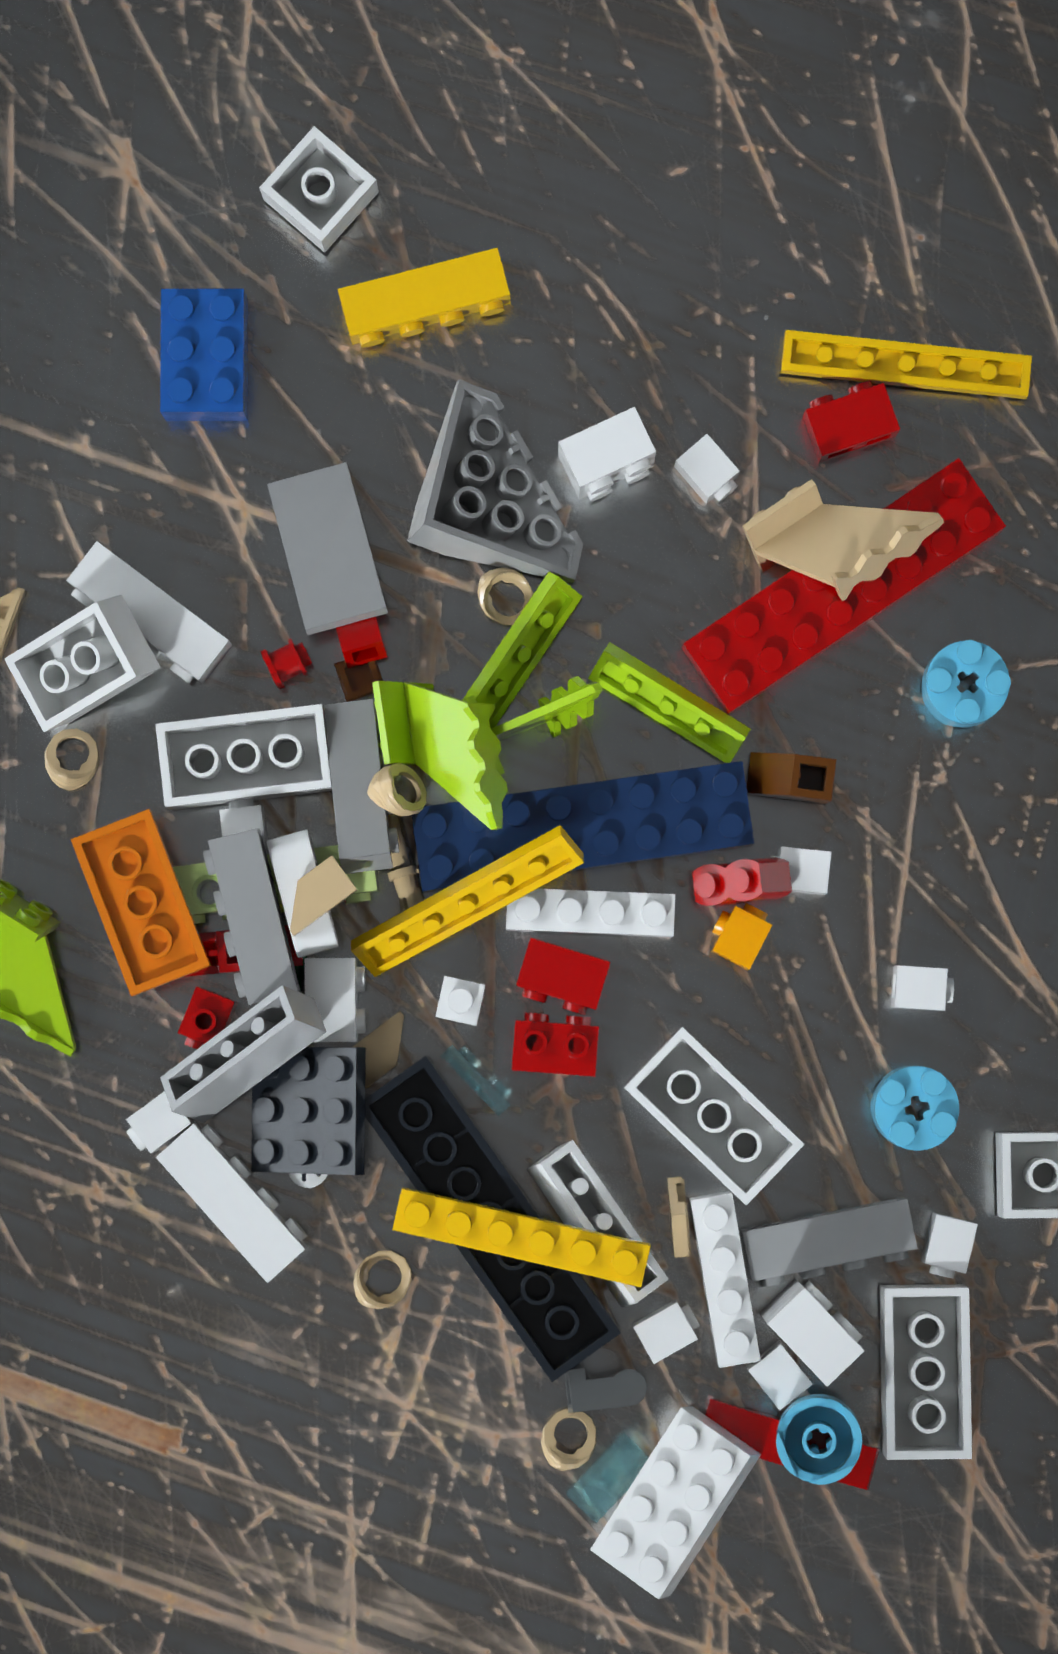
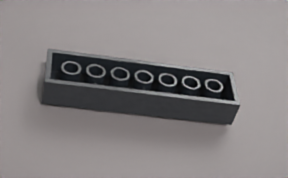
M427 1055L365 1098L366 1119L416 1190L542 1219ZM456 1245L551 1382H554L621 1334L620 1328L582 1274Z

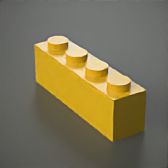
M498 247L338 289L352 345L360 343L361 347L381 344L385 341L384 336L400 333L401 337L414 336L424 332V326L440 322L442 327L456 325L465 320V315L480 312L481 316L498 314L504 311V305L511 304L510 292Z

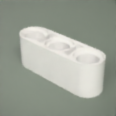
M308 829L267 840L268 851L289 930L297 881L318 866ZM328 911L296 936H293L290 932L298 958L339 947L331 911Z

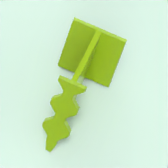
M579 676L568 680V691L562 686L551 691V701L546 696L537 700L540 708L491 728V730L502 741L547 723L552 738L561 735V724L566 729L577 725V714L582 719L594 715V700L602 692L600 682L587 684ZM474 695L463 699V701L469 703H477ZM497 757L495 761L496 769L502 775L505 772L499 757Z
M372 682L384 765L401 763L420 767L490 830L502 829V801L508 789L507 782L496 769L495 761L502 749L500 740L490 729L489 719L495 710V704L469 703L434 691V686L431 683Z
M0 879V1018L20 1026L25 1034L33 1040L48 1044L71 1057L77 1048L47 934L57 929L60 921L52 917L53 912L50 908L38 901H26L16 894L18 890L12 884Z

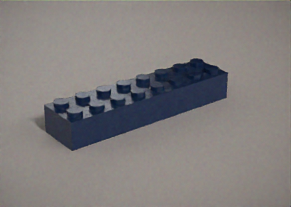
M743 761L507 794L502 801L503 828L498 830H490L458 801L424 806L419 813L412 815L423 893L441 891L559 825L562 826L584 855V863L569 872L752 847L755 844Z

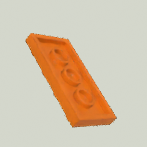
M151 809L70 839L132 997L211 966Z

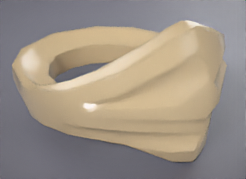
M504 567L484 573L479 580L477 591L479 603L484 614L501 625H513L534 594L527 579L514 569ZM500 580L505 583L514 584L523 593L524 604L516 615L504 616L497 612L492 605V598L489 592L492 586Z
M77 728L62 730L54 735L45 750V768L51 780L57 786L67 791L75 790L87 784L95 775L99 766L97 743L90 734ZM76 738L87 745L89 756L79 770L69 771L60 767V761L56 757V750L62 741Z
M395 763L383 767L373 776L368 786L367 794L381 808L399 816H410L419 813L424 808L427 791L421 778L413 769L405 764ZM403 775L411 781L417 796L415 803L406 801L402 795L397 794L394 784L396 776Z
M378 1251L366 1257L354 1273L353 1284L358 1302L365 1307L374 1309L392 1307L400 1302L411 1284V1269L405 1258L393 1251ZM378 1261H392L397 1264L401 1271V1282L397 1289L390 1294H383L377 1297L365 1285L368 1280V1272Z
M568 1408L553 1414L545 1424L541 1438L544 1456L552 1467L561 1471L576 1469L590 1459L596 1447L597 1434L592 1418L584 1412L568 1413ZM566 1418L578 1419L587 1430L585 1444L577 1449L574 1454H566L556 1448L555 1428L560 1421Z

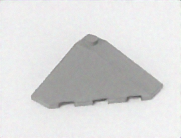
M459 379L456 382L415 506L407 542L445 556L501 568H510L515 571L542 577L551 572L565 582L573 583L576 579L582 553V540L576 530L568 534L556 512L562 506L548 481L545 480L539 483L527 463L533 456L519 431L509 432L499 414L505 407L498 395Z

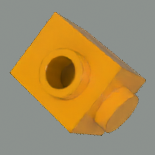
M745 903L743 909L734 906L730 913L723 910L712 930V933L718 935V938L711 952L745 970H750L772 927V924L765 921L768 914L748 903Z

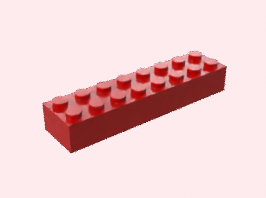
M960 458L883 508L939 513L944 523L922 541L914 554L909 557L895 558L889 562L880 577L871 581L859 582L853 587L847 599L842 601L835 587L791 570L683 643L681 650L725 713L728 715L733 714L1003 531L1006 525Z

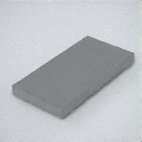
M347 462L268 483L267 486L307 635L387 614L388 611Z

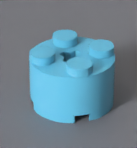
M974 640L959 641L943 648L927 664L922 678L923 702L930 714L939 722L953 727H973L982 724L1001 709L1007 699L1011 680L1005 662L994 649ZM957 676L962 679L969 677L973 681L970 686L973 693L970 690L961 693L957 689V686L960 684V679Z
M904 1066L887 1073L877 1085L870 1104L871 1117L878 1132L890 1143L908 1150H928L944 1142L954 1132L959 1117V1100L953 1085L940 1072L922 1066ZM913 1096L916 1101L924 1103V1109L919 1111L918 1119H915L914 1115L906 1114L905 1107L911 1105V1097Z
M812 1394L797 1399L784 1411L777 1427L776 1447L781 1462L791 1474L809 1483L825 1485L834 1483L851 1472L861 1453L862 1433L856 1415L844 1402L834 1396ZM819 1428L821 1433H830L831 1437L826 1439V1448L819 1449L817 1444H808L807 1441L812 1438L813 1429Z

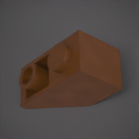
M750 752L746 783L747 794L828 804L832 801L837 759L800 754Z

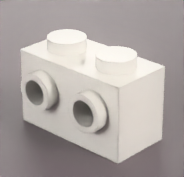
M305 958V995L314 998L327 1031L314 1042H358V1034H365V1008H358V992H365V967H358L357 958Z

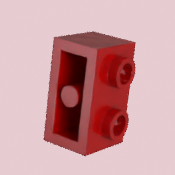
M524 1012V1021L515 1020L512 1070L595 1077L599 1026H590L591 1017L566 1016V1024L549 1023V1014Z

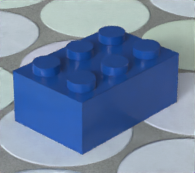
M161 289L160 413L165 421H248V298L244 289Z

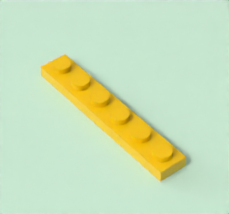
M785 330L780 373L856 382L871 381L875 384L884 383L885 385L1027 399L1032 356Z
M559 825L352 939L351 952L376 977L584 863L583 852L562 826Z
M405 1187L401 1189L392 1230L637 1287L642 1286L651 1244Z

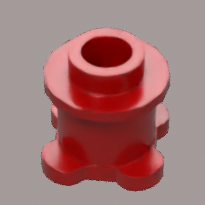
M292 638L287 640L289 644L270 653L266 649L260 651L279 690L285 688L284 682L301 674L305 677L309 675L306 667L313 663L303 642L295 645Z

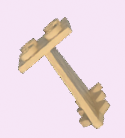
M811 479L804 485L791 489L783 499L768 509L754 514L750 521L742 525L757 564L763 573L778 563L835 587L838 596L844 601L856 584L861 581L877 579L882 575L889 562L895 558L909 557L914 554L922 541L937 530L944 521L939 513L823 504L817 485Z

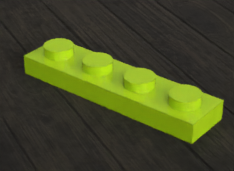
M551 572L547 573L463 698L474 695L477 703L495 704V710L489 719L490 729L497 725L583 597L559 576Z
M611 642L604 649L588 677L593 682H600L602 688L724 763H731L751 730L745 724Z

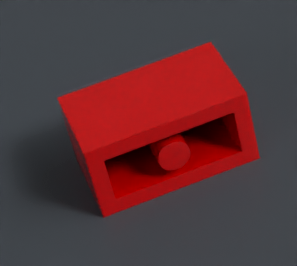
M866 381L849 388V395L834 400L833 395L829 394L809 402L811 408L805 409L803 420L818 463L897 436L900 427L884 383L873 386L871 381Z
M530 937L516 986L524 988L522 997L545 1004L548 996L564 1001L562 1009L585 1016L588 1008L597 1009L611 962Z

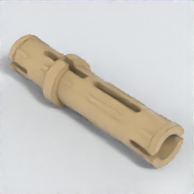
M389 814V828H397L399 853H392L393 868H390V872L387 874L389 881L394 882L400 908L403 912L425 900L418 877V874H420L419 864L415 865L402 816Z

